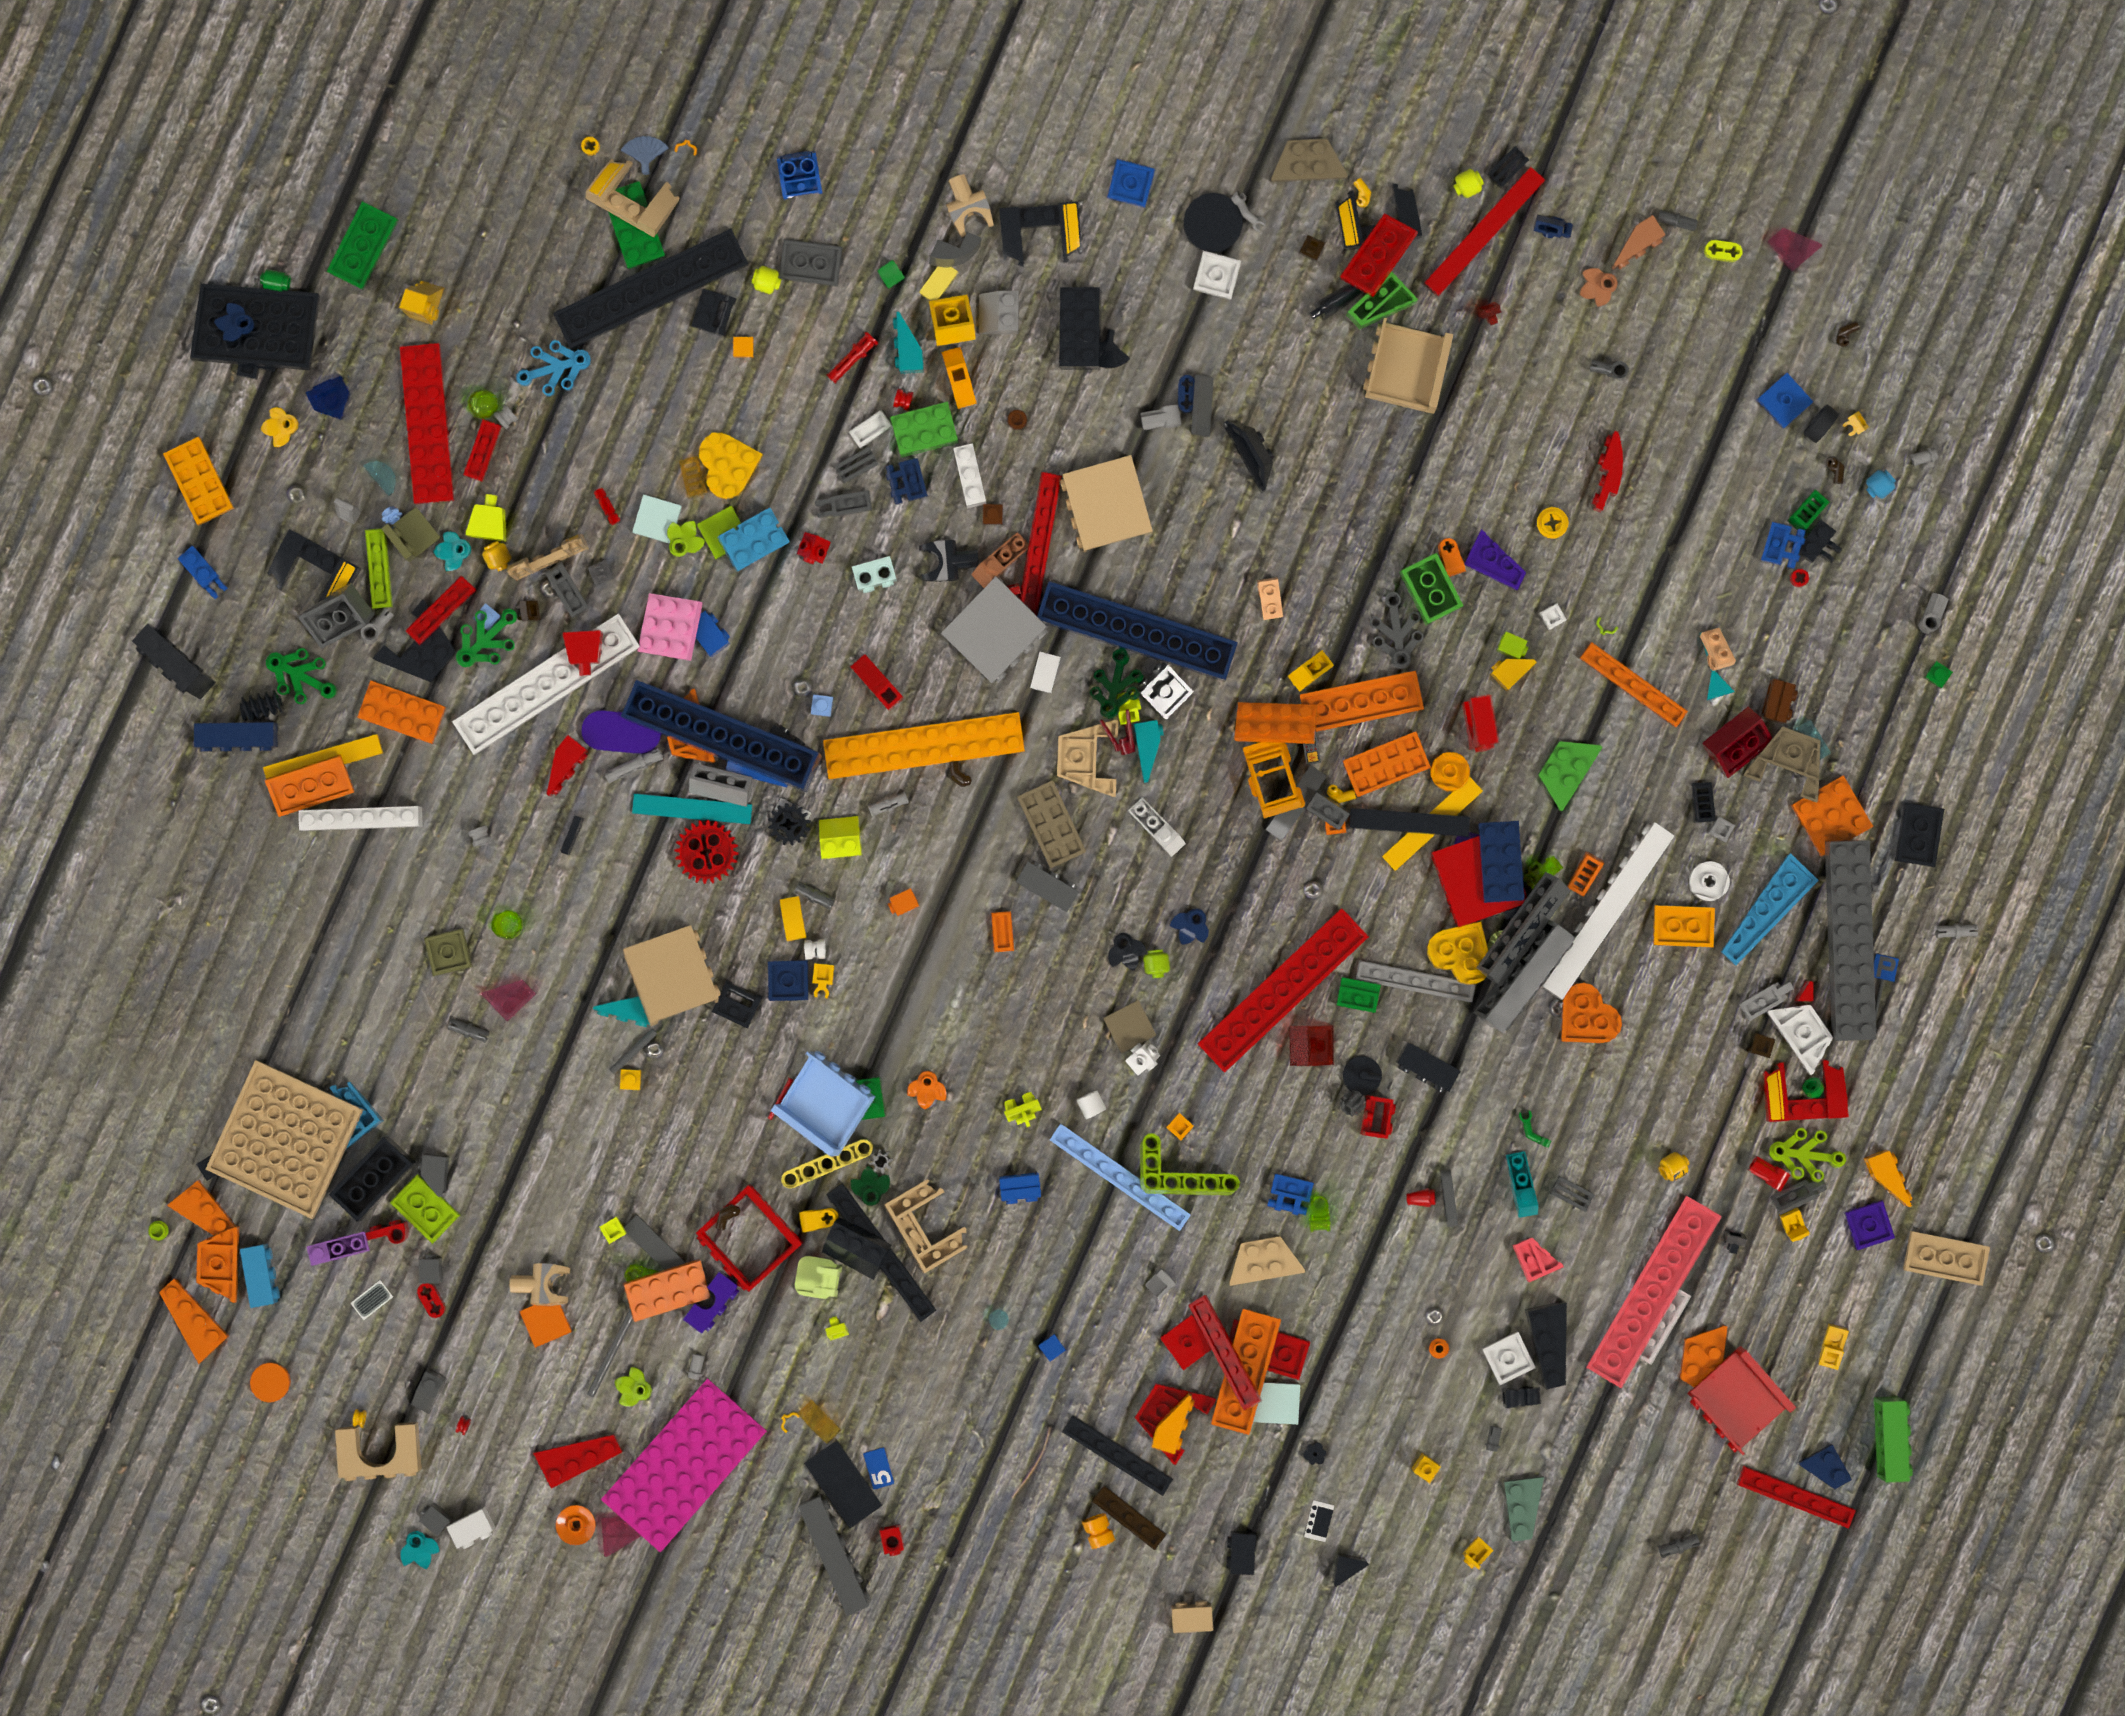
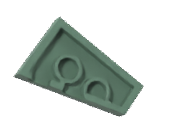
M1543 1476L1504 1481L1512 1542L1530 1540L1533 1537L1544 1480Z

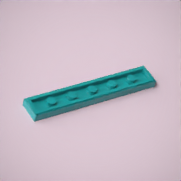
M634 794L632 814L751 825L753 805L747 804V807L729 802Z

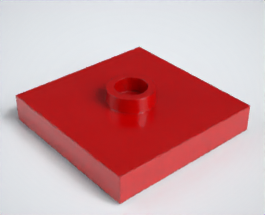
M1192 1314L1160 1337L1183 1370L1211 1351L1201 1328Z

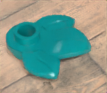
M450 531L443 533L444 542L438 544L433 551L437 558L445 560L446 571H454L460 568L463 559H466L472 550L468 541L460 539L457 533ZM460 546L463 547V551L461 553L459 552Z
M412 1531L407 1536L406 1545L401 1550V1561L404 1566L415 1561L420 1567L427 1569L431 1563V1554H436L440 1550L434 1539L427 1538L421 1531ZM414 1537H418L420 1539L419 1544L414 1543Z

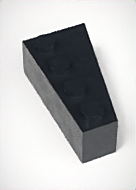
M147 623L132 640L137 646L135 649L141 655H147L150 658L149 663L158 669L160 667L163 670L161 674L166 679L175 681L177 683L175 687L183 694L187 692L201 700L216 683L213 678L203 674L204 670L191 660L188 661L189 657L178 648H174L175 645L152 625Z
M1563 1300L1525 1309L1543 1387L1547 1390L1566 1385L1567 1302Z

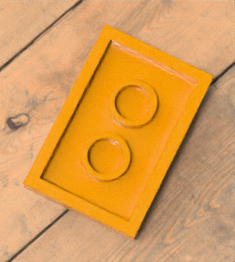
M1654 905L1653 945L1714 947L1715 908Z

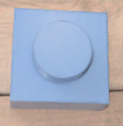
M485 603L480 610L485 611L487 614L485 629L488 631L499 621L501 615ZM483 613L477 615V618L480 620L485 617Z
M813 695L811 715L831 717L833 697Z

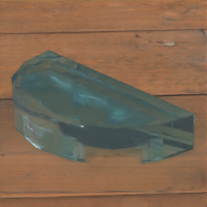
M379 461L365 464L366 470L390 497L395 491L396 485L394 471L387 464Z

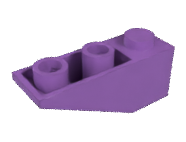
M365 1231L307 1246L311 1266L370 1251Z

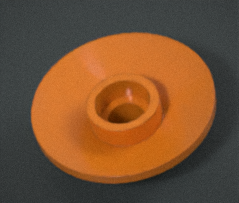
M572 1505L566 1507L557 1517V1534L567 1544H584L591 1539L595 1532V1518L591 1511L583 1506ZM579 1521L580 1527H575L573 1522Z

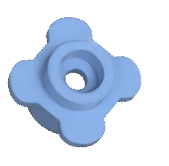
M391 506L383 511L382 521H386V525L396 523L403 514L399 512L398 508Z

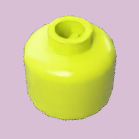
M1468 169L1455 177L1456 184L1453 186L1458 196L1462 194L1465 198H1470L1482 191L1484 182L1478 171L1474 172L1473 169Z
M761 266L759 269H755L751 283L754 284L755 290L772 294L775 289L779 290L782 279L778 278L779 272L777 270Z

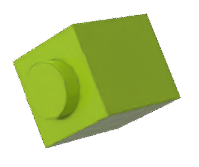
M1506 631L1503 633L1496 651L1513 659H1520V657H1525L1529 647L1526 646L1527 640Z

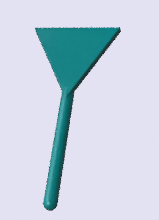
M1711 670L1707 700L1735 692L1716 671Z

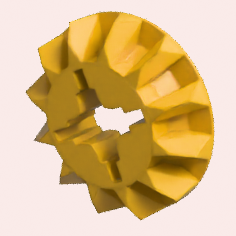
M1546 508L1537 518V528L1540 534L1546 538H1559L1567 531L1568 517L1559 508ZM1551 517L1554 521H1560V523L1555 525L1554 531L1551 526L1544 525L1550 521Z

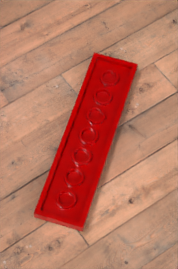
M440 344L400 347L414 504L455 501Z

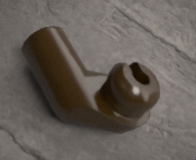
M1854 321L1839 328L1836 336V343L1839 346H1848L1850 334L1860 330L1858 322Z
M1834 456L1828 457L1825 463L1834 473L1833 483L1843 484L1844 465L1838 458Z
M729 1205L721 1209L716 1228L725 1230L727 1220L739 1216L740 1208L735 1205Z

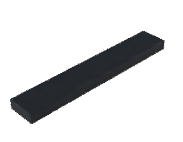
M1351 808L1349 828L1469 837L1470 817Z
M1074 1415L1071 1416L1062 1431L1065 1435L1162 1496L1173 1481L1172 1477Z

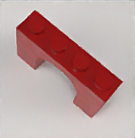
M1491 695L1473 697L1469 701L1463 702L1462 706L1470 750L1475 749V753L1494 748V744L1499 741Z

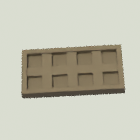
M1053 780L1017 797L1050 869L1086 853Z

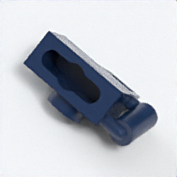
M1537 214L1534 224L1535 232L1542 233L1547 238H1554V236L1559 238L1561 236L1565 238L1571 237L1572 223L1564 222L1562 218L1554 216L1549 218Z

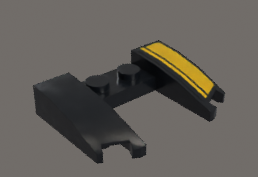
M1392 184L1398 221L1415 229L1418 234L1414 239H1420L1422 237V230L1413 189H1410V192L1398 189V184ZM1354 190L1347 193L1349 197L1343 202H1335L1343 251L1359 249L1376 226H1360Z
M1078 201L1037 207L999 208L1003 257L1005 261L1007 257H1011L1019 261L1018 266L1024 267L1021 229L1060 226L1063 263L1069 262L1067 256L1077 250L1079 254H1082Z
M289 529L273 559L268 575H274L279 582L276 587L282 590L299 558L308 561L331 574L318 601L319 603L336 590L350 583L353 584L361 568Z

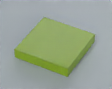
M732 506L697 524L716 560L726 555L717 537L732 528L737 531L736 526L741 524Z

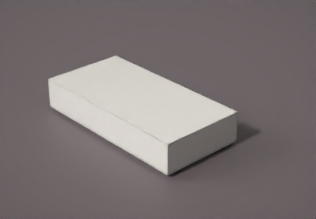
M880 410L849 431V433L861 449L893 426L883 411Z

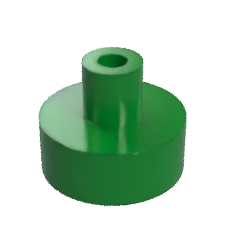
M1813 1077L1804 1082L1802 1089L1807 1097L1819 1098L1824 1091V1085L1819 1078Z

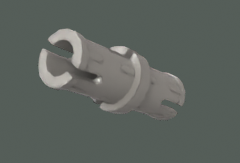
M905 791L897 795L886 796L883 800L869 804L868 808L873 817L888 810L889 812L893 811V808L908 804L909 801Z
M1954 923L1951 926L1937 925L1935 929L1936 931H1944L1936 932V938L1954 937V939H1960V937L1978 936V932L1970 931L1978 930L1977 924L1959 925V923Z

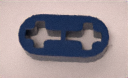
M1190 375L1182 376L1178 382V407L1182 413L1186 414L1193 411L1195 379ZM1186 379L1189 380V383L1193 384V386H1189V393H1185V386L1181 385ZM1185 396H1189V403H1192L1188 409L1181 405L1185 401Z

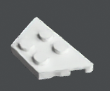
M1811 1005L1768 1010L1767 1014L1808 1074L1812 1075L1818 1062L1822 1059L1827 1046L1831 1043L1833 1036Z

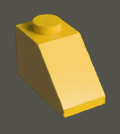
M1321 650L1288 675V677L1300 692L1332 668L1334 664L1324 651Z
M1505 659L1503 662L1498 660L1491 667L1493 671L1490 675L1507 691L1537 662L1534 659Z

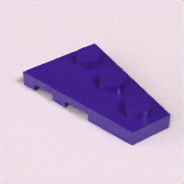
M1482 529L1480 530L1464 565L1517 591L1526 572L1495 541L1488 537Z

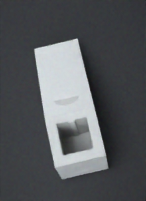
M1143 797L1128 810L1171 857L1186 844L1180 835Z

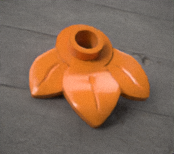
M932 1071L921 1072L918 1079L910 1082L907 1088V1095L910 1097L917 1096L918 1104L923 1109L929 1108L933 1104L934 1099L946 1100V1088L944 1084L937 1081V1076ZM924 1079H930L931 1083L926 1084Z

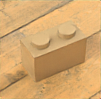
M1196 1601L1195 1604L1187 1605V1602H1176L1175 1605L1171 1606L1173 1633L1213 1631L1211 1603L1207 1604V1601Z

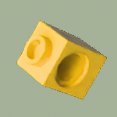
M1421 1453L1411 1470L1428 1483H1431L1441 1466L1424 1453Z

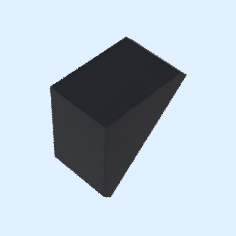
M1338 1553L1332 1579L1335 1587L1369 1565L1367 1560L1361 1557Z

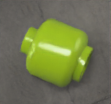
M1163 949L1147 951L1148 954L1143 957L1145 973L1152 975V978L1164 977V973L1170 971L1168 953L1163 952Z

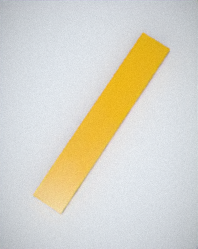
M376 734L265 766L263 770L265 777L269 778L340 754L346 765L384 753L379 735Z
M1469 777L1466 785L1459 790L1453 791L1429 814L1456 816L1480 795L1483 790ZM1407 833L1381 857L1396 871L1434 835Z

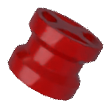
M898 388L893 407H902L905 411H909L914 392H904Z

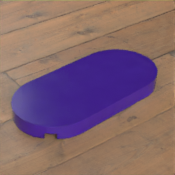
M595 711L589 714L582 724L581 732L584 741L596 750L645 754L652 751L661 739V734L624 720L621 717L622 712Z

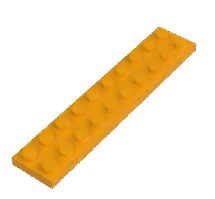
M1019 712L823 740L829 780L1025 752Z

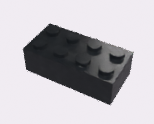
M1060 287L1059 367L1061 370H1101L1102 291L1100 287Z
M388 1135L384 1136L330 1192L329 1196L356 1222L362 1221L416 1162Z

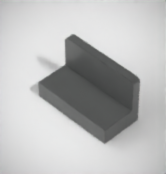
M1319 789L1306 807L1307 810L1340 830L1351 810L1337 803Z

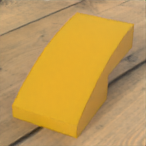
M800 897L780 899L786 940L793 941L806 938Z
M1828 1324L1819 1357V1365L1836 1370L1839 1369L1844 1354L1843 1348L1849 1333L1848 1328Z

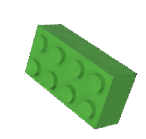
M1898 1396L1874 1397L1877 1477L1886 1483L1910 1482V1476L1913 1475L1912 1465L1909 1464L1912 1448L1911 1444H1908V1436H1911V1427L1907 1423V1416H1910V1406L1907 1404V1401Z

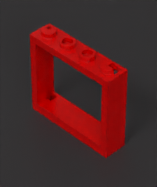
M751 1184L725 1207L736 1205L748 1195L792 1244L753 1281L750 1282L706 1233L717 1222L719 1212L696 1232L698 1235L696 1238L703 1247L707 1245L711 1250L710 1255L716 1261L720 1260L725 1265L723 1267L725 1272L729 1276L734 1275L738 1280L736 1282L743 1291L747 1290L748 1292L803 1244V1241Z

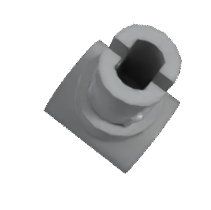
M383 608L374 621L371 620L361 629L362 641L366 644L377 642L383 627L394 615L391 612L388 613V609ZM366 630H373L375 636L367 638L364 633Z

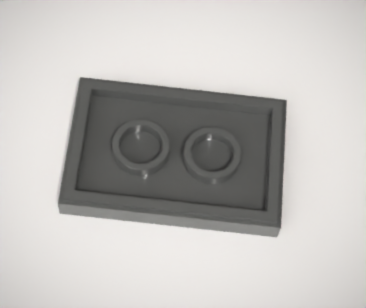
M784 239L779 278L788 281L838 287L843 247Z

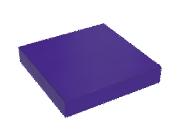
M1883 1200L1844 1212L1856 1250L1895 1239Z

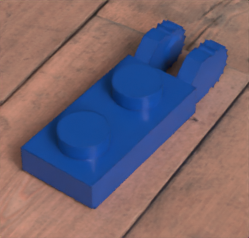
M191 546L177 558L214 599L219 596L210 586L211 583L215 581L223 591L228 589L219 578L220 575L194 546Z

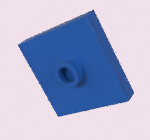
M1788 373L1782 376L1757 399L1783 429L1813 403V400Z

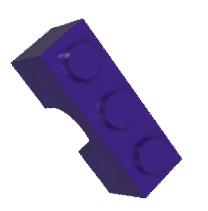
M720 1270L707 1287L715 1295V1304L711 1307H704L696 1302L683 1320L701 1334L705 1330L709 1332L715 1324L713 1321L717 1314L721 1316L726 1310L727 1306L725 1303L728 1299L733 1300L739 1293L736 1281Z

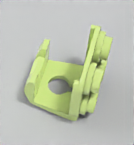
M802 1257L797 1267L796 1291L803 1296L826 1299L829 1296L837 1297L842 1265L835 1264L833 1260L827 1258Z

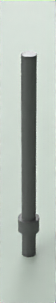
M628 1307L629 1311L587 1392V1395L591 1397L595 1396L633 1321L630 1307Z

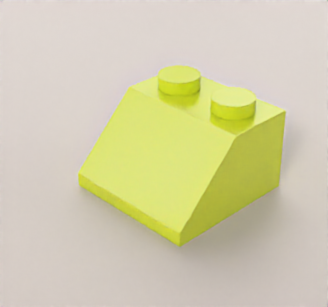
M858 816L819 820L821 859L862 856Z

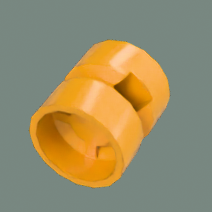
M1101 1513L1082 1521L1085 1532L1090 1534L1088 1541L1091 1549L1100 1548L1115 1541L1112 1529L1107 1528L1109 1521L1106 1513Z

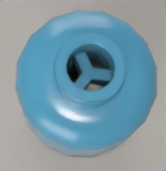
M1886 469L1884 471L1877 470L1866 480L1868 486L1866 491L1873 498L1877 496L1880 499H1884L1895 489L1894 483L1896 480Z

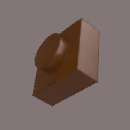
M983 504V525H1003V504Z

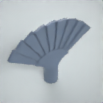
M641 136L630 140L620 151L639 161L642 174L648 175L650 174L649 163L669 148L655 137Z

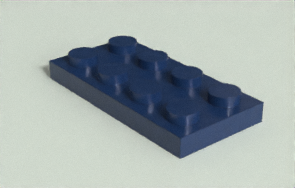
M1519 821L1478 823L1484 903L1524 900Z

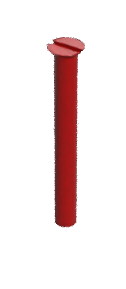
M788 1077V1081L775 1104L782 1102L792 1082L795 1080ZM770 1112L768 1119L772 1120L775 1114Z

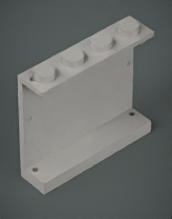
M996 576L941 633L991 683L995 681L999 683L1007 675L1005 671L1009 667L1013 669L1020 662V655L1023 652L1025 654L1030 652L1034 647L1032 643L1037 638L1041 640L1048 633L1046 629L1049 627L1003 583L1004 581L999 576Z

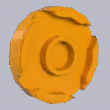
M1445 752L1434 759L1430 775L1433 783L1439 789L1456 791L1467 784L1470 777V767L1462 755L1456 752Z

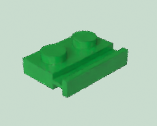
M1341 977L1336 1005L1376 1013L1381 985Z

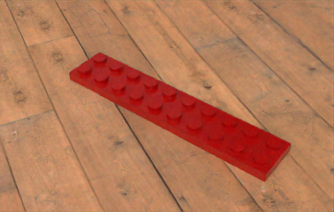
M1341 908L1197 1044L1225 1073L1369 936Z

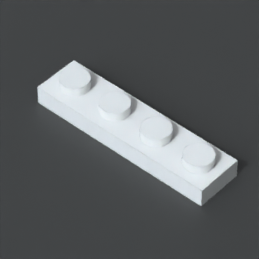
M1679 1289L1640 1359L1652 1365L1690 1300L1691 1296Z

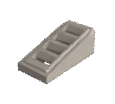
M335 499L334 504L337 516L351 524H355L361 511L343 500Z

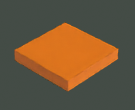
M532 1305L519 1311L535 1348L572 1332L561 1305Z

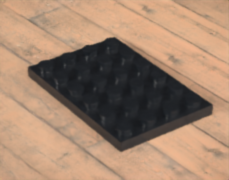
M200 283L190 359L192 361L310 370L320 300L319 293L276 291L262 288ZM228 303L243 307L245 314L254 321L253 330L248 334H242L235 341L223 340L224 332L214 323L216 319L228 315ZM243 323L241 327H246L248 323Z

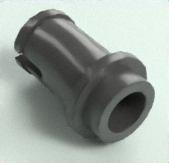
M1490 1426L1488 1440L1485 1443L1486 1450L1498 1452L1502 1428Z

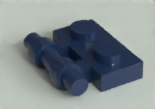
M918 458L899 462L900 471L895 472L893 465L886 466V479L890 483L892 490L890 494L891 498H894L895 505L902 504L901 496L906 494L909 502L928 497ZM902 477L905 488L899 489L897 478Z

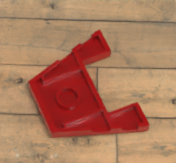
M1155 1383L1135 1415V1419L1153 1439L1156 1426L1188 1393L1192 1395L1191 1399L1194 1400L1193 1406L1206 1415L1215 1403L1216 1398ZM1180 1447V1450L1176 1449L1175 1454L1166 1451L1162 1452L1176 1466L1185 1449Z

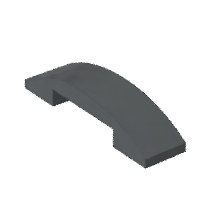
M1310 765L1296 785V787L1301 789L1305 806L1275 815L1266 831L1282 841L1327 776Z

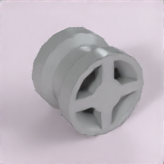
M506 404L500 412L494 413V416L506 430L512 422L518 420Z
M482 826L468 832L469 836L473 839V847L492 841L491 836H488L487 826Z

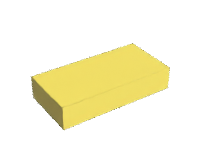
M937 267L919 293L929 301L940 299L957 276L958 271L952 267Z

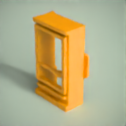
M1260 742L1243 747L1244 756L1251 775L1248 779L1252 795L1258 798L1264 818L1305 806L1301 789L1296 787L1289 762L1291 757L1286 743ZM1279 756L1282 757L1284 765L1255 773L1253 764ZM1285 768L1293 795L1265 803L1257 776L1262 777L1264 774Z

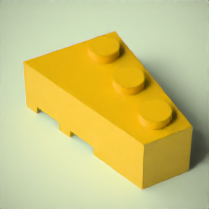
M420 281V284L416 283L415 286L405 289L399 308L409 318L432 325L433 321H436L439 316L438 306L444 287Z

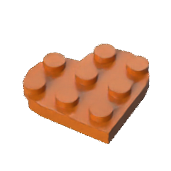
M1578 983L1571 986L1562 1001L1561 1042L1605 1043L1610 1042L1620 1033L1622 1027L1620 1014L1611 1005L1603 1004L1602 995L1597 988L1587 983Z

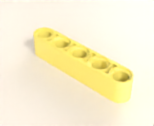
M864 1138L846 1145L842 1151L847 1150L851 1153L849 1161L842 1160L840 1155L829 1156L825 1154L794 1167L782 1175V1184L786 1188H795L861 1160L872 1153L873 1143L869 1139ZM864 1142L869 1145L868 1153L860 1152V1143ZM823 1159H831L833 1162L832 1168H824L822 1165ZM806 1166L814 1168L813 1176L805 1175L804 1168ZM787 1174L795 1175L796 1182L794 1184L786 1182Z

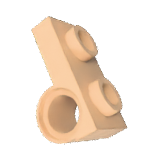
M1278 578L1257 580L1263 620L1283 617Z
M1720 628L1702 632L1700 638L1708 652L1707 662L1710 669L1715 671L1734 665L1736 660Z

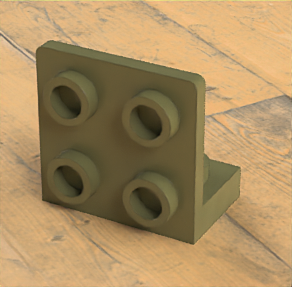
M417 507L392 526L387 524L381 528L405 560L409 562L440 539L438 533Z

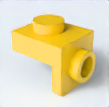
M1798 1207L1782 1215L1779 1214L1784 1231L1792 1242L1802 1240L1810 1235Z
M1477 1536L1462 1553L1465 1557L1463 1561L1470 1568L1475 1566L1479 1570L1481 1568L1480 1565L1494 1550Z

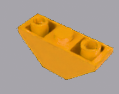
M961 347L943 351L942 356L957 408L961 409L977 404Z

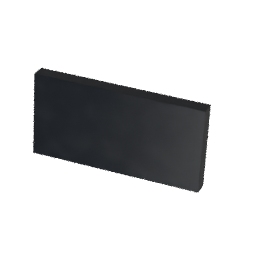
M838 1440L804 1463L849 1528H852L883 1506Z

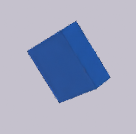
M1055 1334L1038 1345L1050 1362L1066 1351Z

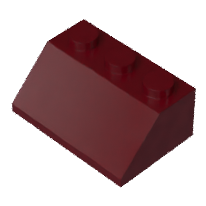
M1748 706L1708 737L1702 744L1710 758L1722 773L1729 778L1760 754L1770 743L1772 737L1763 719Z

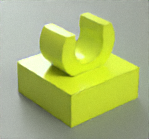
M618 1217L599 1227L609 1244L627 1234Z
M837 1316L829 1318L831 1327L825 1330L830 1341L849 1335L845 1323L840 1324Z

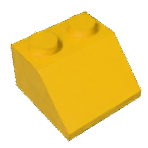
M968 294L929 301L937 346L976 340Z

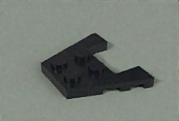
M422 599L411 614L418 618L429 608L428 604ZM439 626L421 645L414 641L401 657L397 656L386 645H383L373 659L432 683L457 652L441 626Z

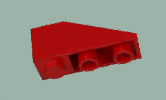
M866 654L850 666L888 711L892 710L904 699Z
M567 735L555 750L547 789L548 796L552 797L553 794L556 796L562 790L563 786L561 784L565 779L569 780L575 774L574 768L578 763L580 765L583 764L588 757L586 753L589 750L570 735Z

